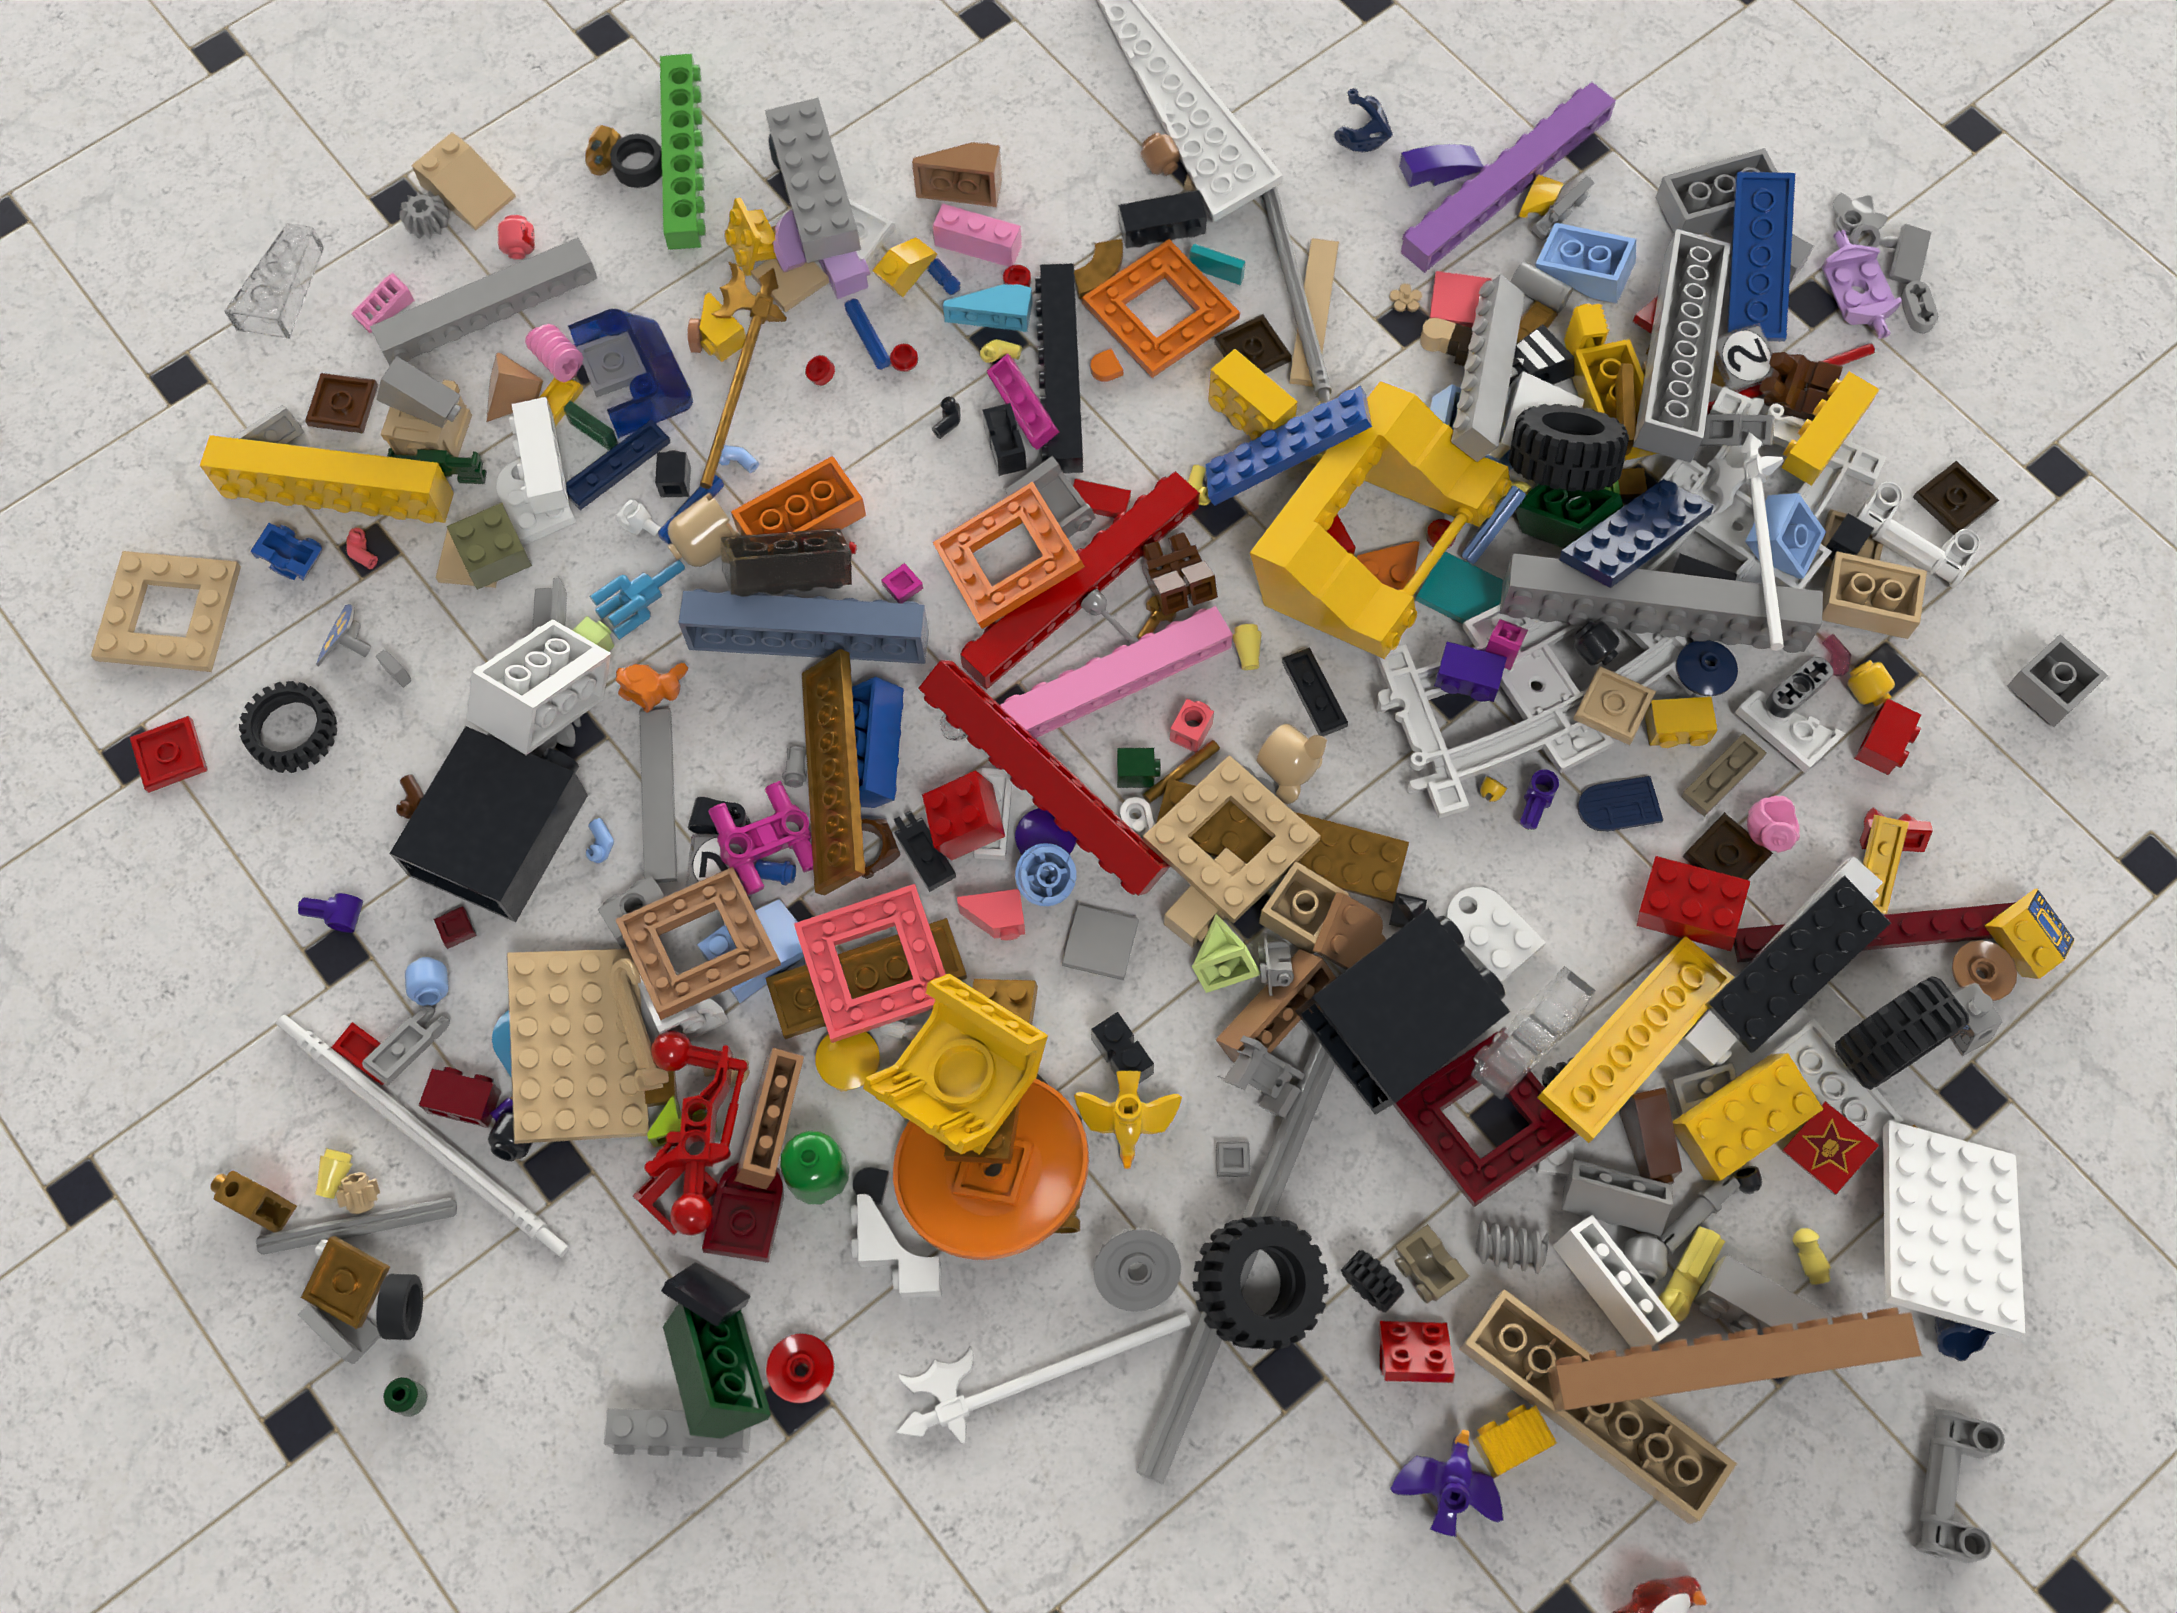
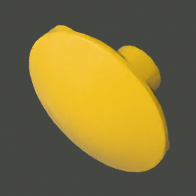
M867 1032L833 1043L828 1034L820 1042L816 1051L815 1062L819 1075L827 1084L839 1091H847L863 1086L865 1078L875 1074L880 1067L878 1046Z

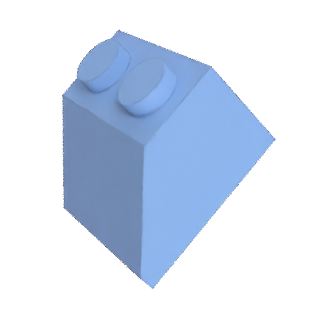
M1799 493L1768 495L1765 500L1773 567L1796 578H1804L1826 531ZM1754 522L1745 542L1759 560Z

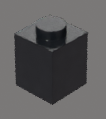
M677 450L657 452L655 484L660 497H689L691 465L687 453Z
M1848 513L1826 546V548L1832 551L1829 558L1833 561L1837 551L1857 556L1874 530V527Z

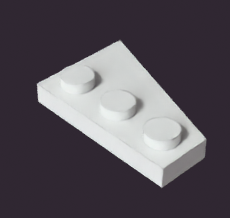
M1759 690L1742 703L1735 712L1804 773L1810 770L1846 734L1838 729L1831 731L1819 725L1820 720L1809 716L1807 719L1795 712L1786 718L1774 716L1766 707V700L1769 695Z

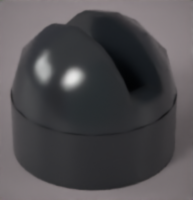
M1748 1166L1733 1173V1177L1740 1184L1738 1189L1744 1194H1753L1754 1191L1760 1190L1762 1176L1758 1167Z

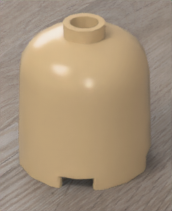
M708 493L669 523L668 536L672 543L667 547L676 560L683 558L691 566L702 567L735 548L743 540L739 533L735 532L729 524L730 519L718 502Z

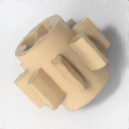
M359 1172L344 1177L341 1180L342 1185L338 1186L339 1191L335 1193L339 1208L346 1206L350 1213L359 1214L374 1207V1201L378 1200L377 1195L380 1194L377 1179L369 1180L366 1173Z

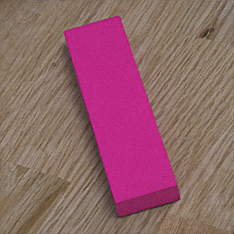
M1006 354L986 371L1005 403H1011L1017 423L1036 450L1059 433L1014 359L1009 354Z

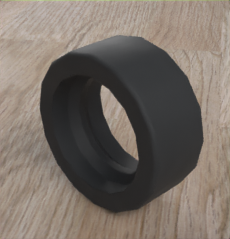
M630 134L619 139L613 145L610 159L614 174L620 183L632 188H643L654 184L662 176V151L654 138L645 134ZM642 152L653 156V160L647 166L640 169H628L622 166L623 161L634 153Z
M389 1274L382 1282L376 1306L377 1330L381 1338L386 1340H410L415 1336L420 1325L423 1309L422 1283L417 1275Z

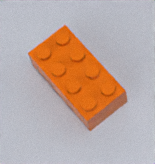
M833 456L731 511L737 531L765 572L801 553L802 549L799 547V538L802 536H808V542L811 547L866 516L863 498Z

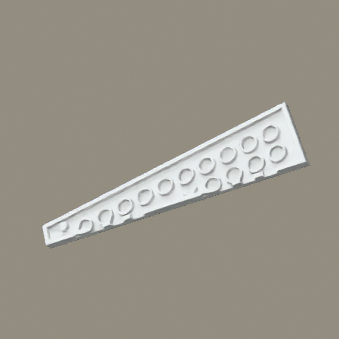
M1097 0L1167 135L1171 136L1179 148L1180 160L1196 190L1200 191L1202 201L1213 222L1283 183V174L1139 0Z

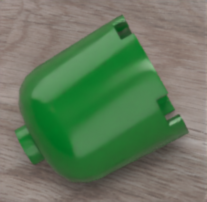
M805 1131L795 1135L788 1141L781 1153L780 1169L787 1188L796 1199L807 1204L821 1205L843 1192L849 1180L850 1167L845 1153L831 1136L820 1131Z

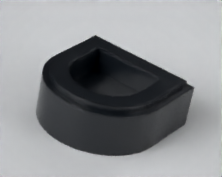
M872 1167L863 1168L858 1171L853 1179V1190L856 1196L860 1194L869 1195L875 1204L882 1205L890 1175L889 1171Z

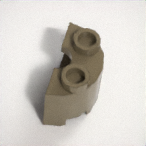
M1428 1224L1396 1246L1399 1258L1394 1262L1398 1270L1406 1278L1409 1275L1417 1284L1415 1287L1416 1292L1426 1304L1432 1300L1437 1301L1470 1277L1456 1258H1452L1448 1254L1442 1241Z

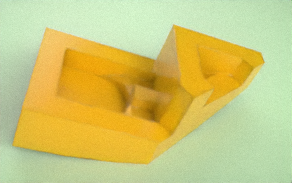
M1538 174L1524 201L1519 217L1526 218L1530 212L1545 216L1550 206L1555 204L1564 183Z

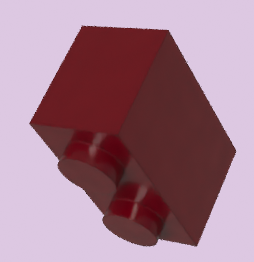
M444 1067L443 1071L432 1068L419 1106L428 1114L489 1128L492 1120L490 1113L496 1109L502 1092L493 1083L494 1080L480 1074H475L474 1078L462 1076V1071L451 1067Z

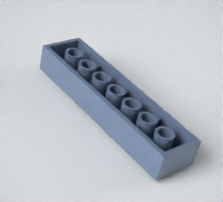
M695 589L693 591H683L678 622L689 650L826 658L837 650L842 649L850 652V660L926 664L929 630L925 605H919L912 601L889 603L885 600H874L873 602H867L854 598L833 600L823 596L799 598L792 594L769 596L765 593H754L753 595L739 594L734 591L714 593L703 589Z

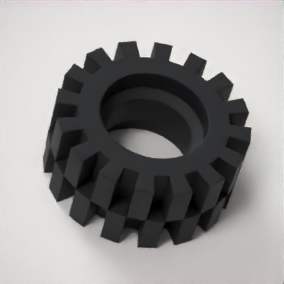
M1358 1250L1341 1269V1274L1346 1278L1347 1283L1352 1285V1288L1361 1294V1297L1364 1300L1366 1299L1371 1306H1375L1377 1310L1386 1313L1404 1294L1402 1284L1396 1280L1397 1278L1394 1274H1391L1386 1266H1382L1378 1259H1374L1371 1254L1366 1253L1364 1250Z

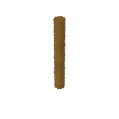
M1214 740L1209 742L1143 793L1144 799L1151 804L1165 793L1168 779L1180 781L1219 751V745Z

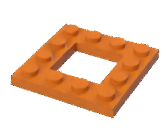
M1170 239L1082 297V304L1152 378L1240 319V311ZM1165 278L1196 312L1156 338L1126 304Z
M1033 481L932 542L981 629L1085 567ZM1024 523L1043 556L996 585L991 586L973 553Z

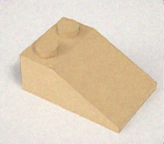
M453 132L411 165L420 186L427 192L431 191L434 196L439 195L445 206L474 230L481 227L516 197L515 193L474 149Z

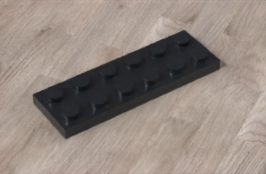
M1843 876L1705 1005L1750 1053H1753L1887 928L1891 922L1846 876Z

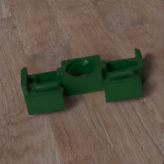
M392 448L388 449L387 457L438 463L445 476L457 474V481L459 483L485 484L487 471L482 469L483 462L475 451H473L472 458L453 457V455H449L447 450L418 449L416 455H395Z

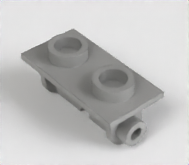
M1263 933L1264 946H1258L1261 983H1268L1269 996H1272L1273 986L1286 987L1294 979L1290 946L1284 940L1267 941V934Z

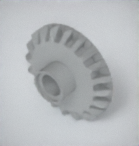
M1137 1227L1136 1230L1131 1231L1124 1229L1121 1234L1117 1236L1112 1235L1109 1242L1102 1244L1101 1251L1096 1256L1095 1267L1093 1268L1095 1283L1100 1294L1111 1305L1126 1311L1148 1310L1163 1303L1174 1292L1181 1275L1180 1258L1173 1243L1164 1234L1160 1235L1152 1228L1150 1230H1142ZM1133 1263H1143L1138 1269L1129 1268Z

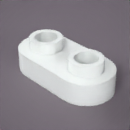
M1132 797L1123 802L1120 808V819L1143 839V835L1154 826L1150 805L1139 797ZM1132 813H1139L1141 817L1139 819H1132L1130 815Z

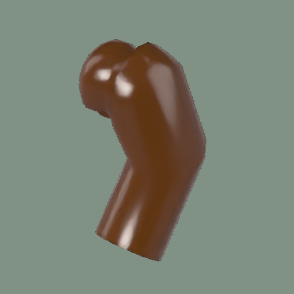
M412 774L401 778L400 784L407 796L405 800L400 801L401 805L397 804L396 806L397 814L406 819L411 818L424 796Z

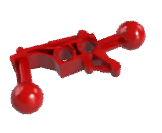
M666 1031L656 1037L651 1047V1057L658 1068L667 1072L678 1071L688 1064L716 1070L714 1080L699 1095L683 1098L680 1132L672 1131L667 1133V1142L663 1148L659 1149L653 1160L648 1161L644 1167L649 1176L657 1177L670 1168L685 1166L683 1195L673 1203L670 1218L675 1230L681 1234L693 1236L705 1231L713 1217L712 1205L703 1196L705 1167H713V1164L727 1160L731 1155L729 1146L739 1107L738 1099L743 1077L748 1069V1064L745 1060L733 1058V1054L727 1045H723L722 1051L693 1046L685 1034L678 1031ZM732 1070L738 1071L732 1101L728 1106L720 1143H715L717 1111L730 1091ZM700 1109L707 1111V1116L704 1120L700 1122L692 1121L694 1112ZM699 1141L705 1143L701 1153L696 1155L689 1154V1149L693 1143ZM671 1146H676V1147L673 1148L671 1151H669V1149L671 1148Z

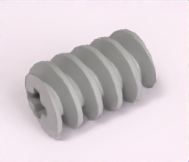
M1481 1221L1476 1240V1253L1480 1254L1481 1264H1485L1489 1256H1493L1494 1264L1498 1267L1502 1259L1506 1258L1508 1269H1512L1517 1260L1520 1261L1522 1271L1525 1272L1528 1265L1533 1263L1535 1274H1539L1546 1261L1549 1233H1546L1541 1241L1539 1231L1533 1230L1528 1238L1526 1229L1520 1228L1514 1236L1512 1226H1506L1501 1234L1499 1224L1493 1223L1489 1231H1487L1486 1222Z

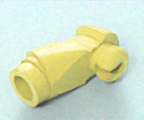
M1801 1228L1794 1234L1793 1243L1799 1249L1798 1256L1805 1276L1809 1277L1810 1284L1813 1285L1829 1282L1831 1280L1829 1275L1831 1266L1823 1251L1819 1248L1817 1240L1820 1236L1812 1229Z

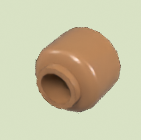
M1158 132L1148 137L1142 143L1141 158L1151 173L1156 175L1164 173L1167 176L1179 167L1177 164L1180 160L1179 148L1170 135H1161Z

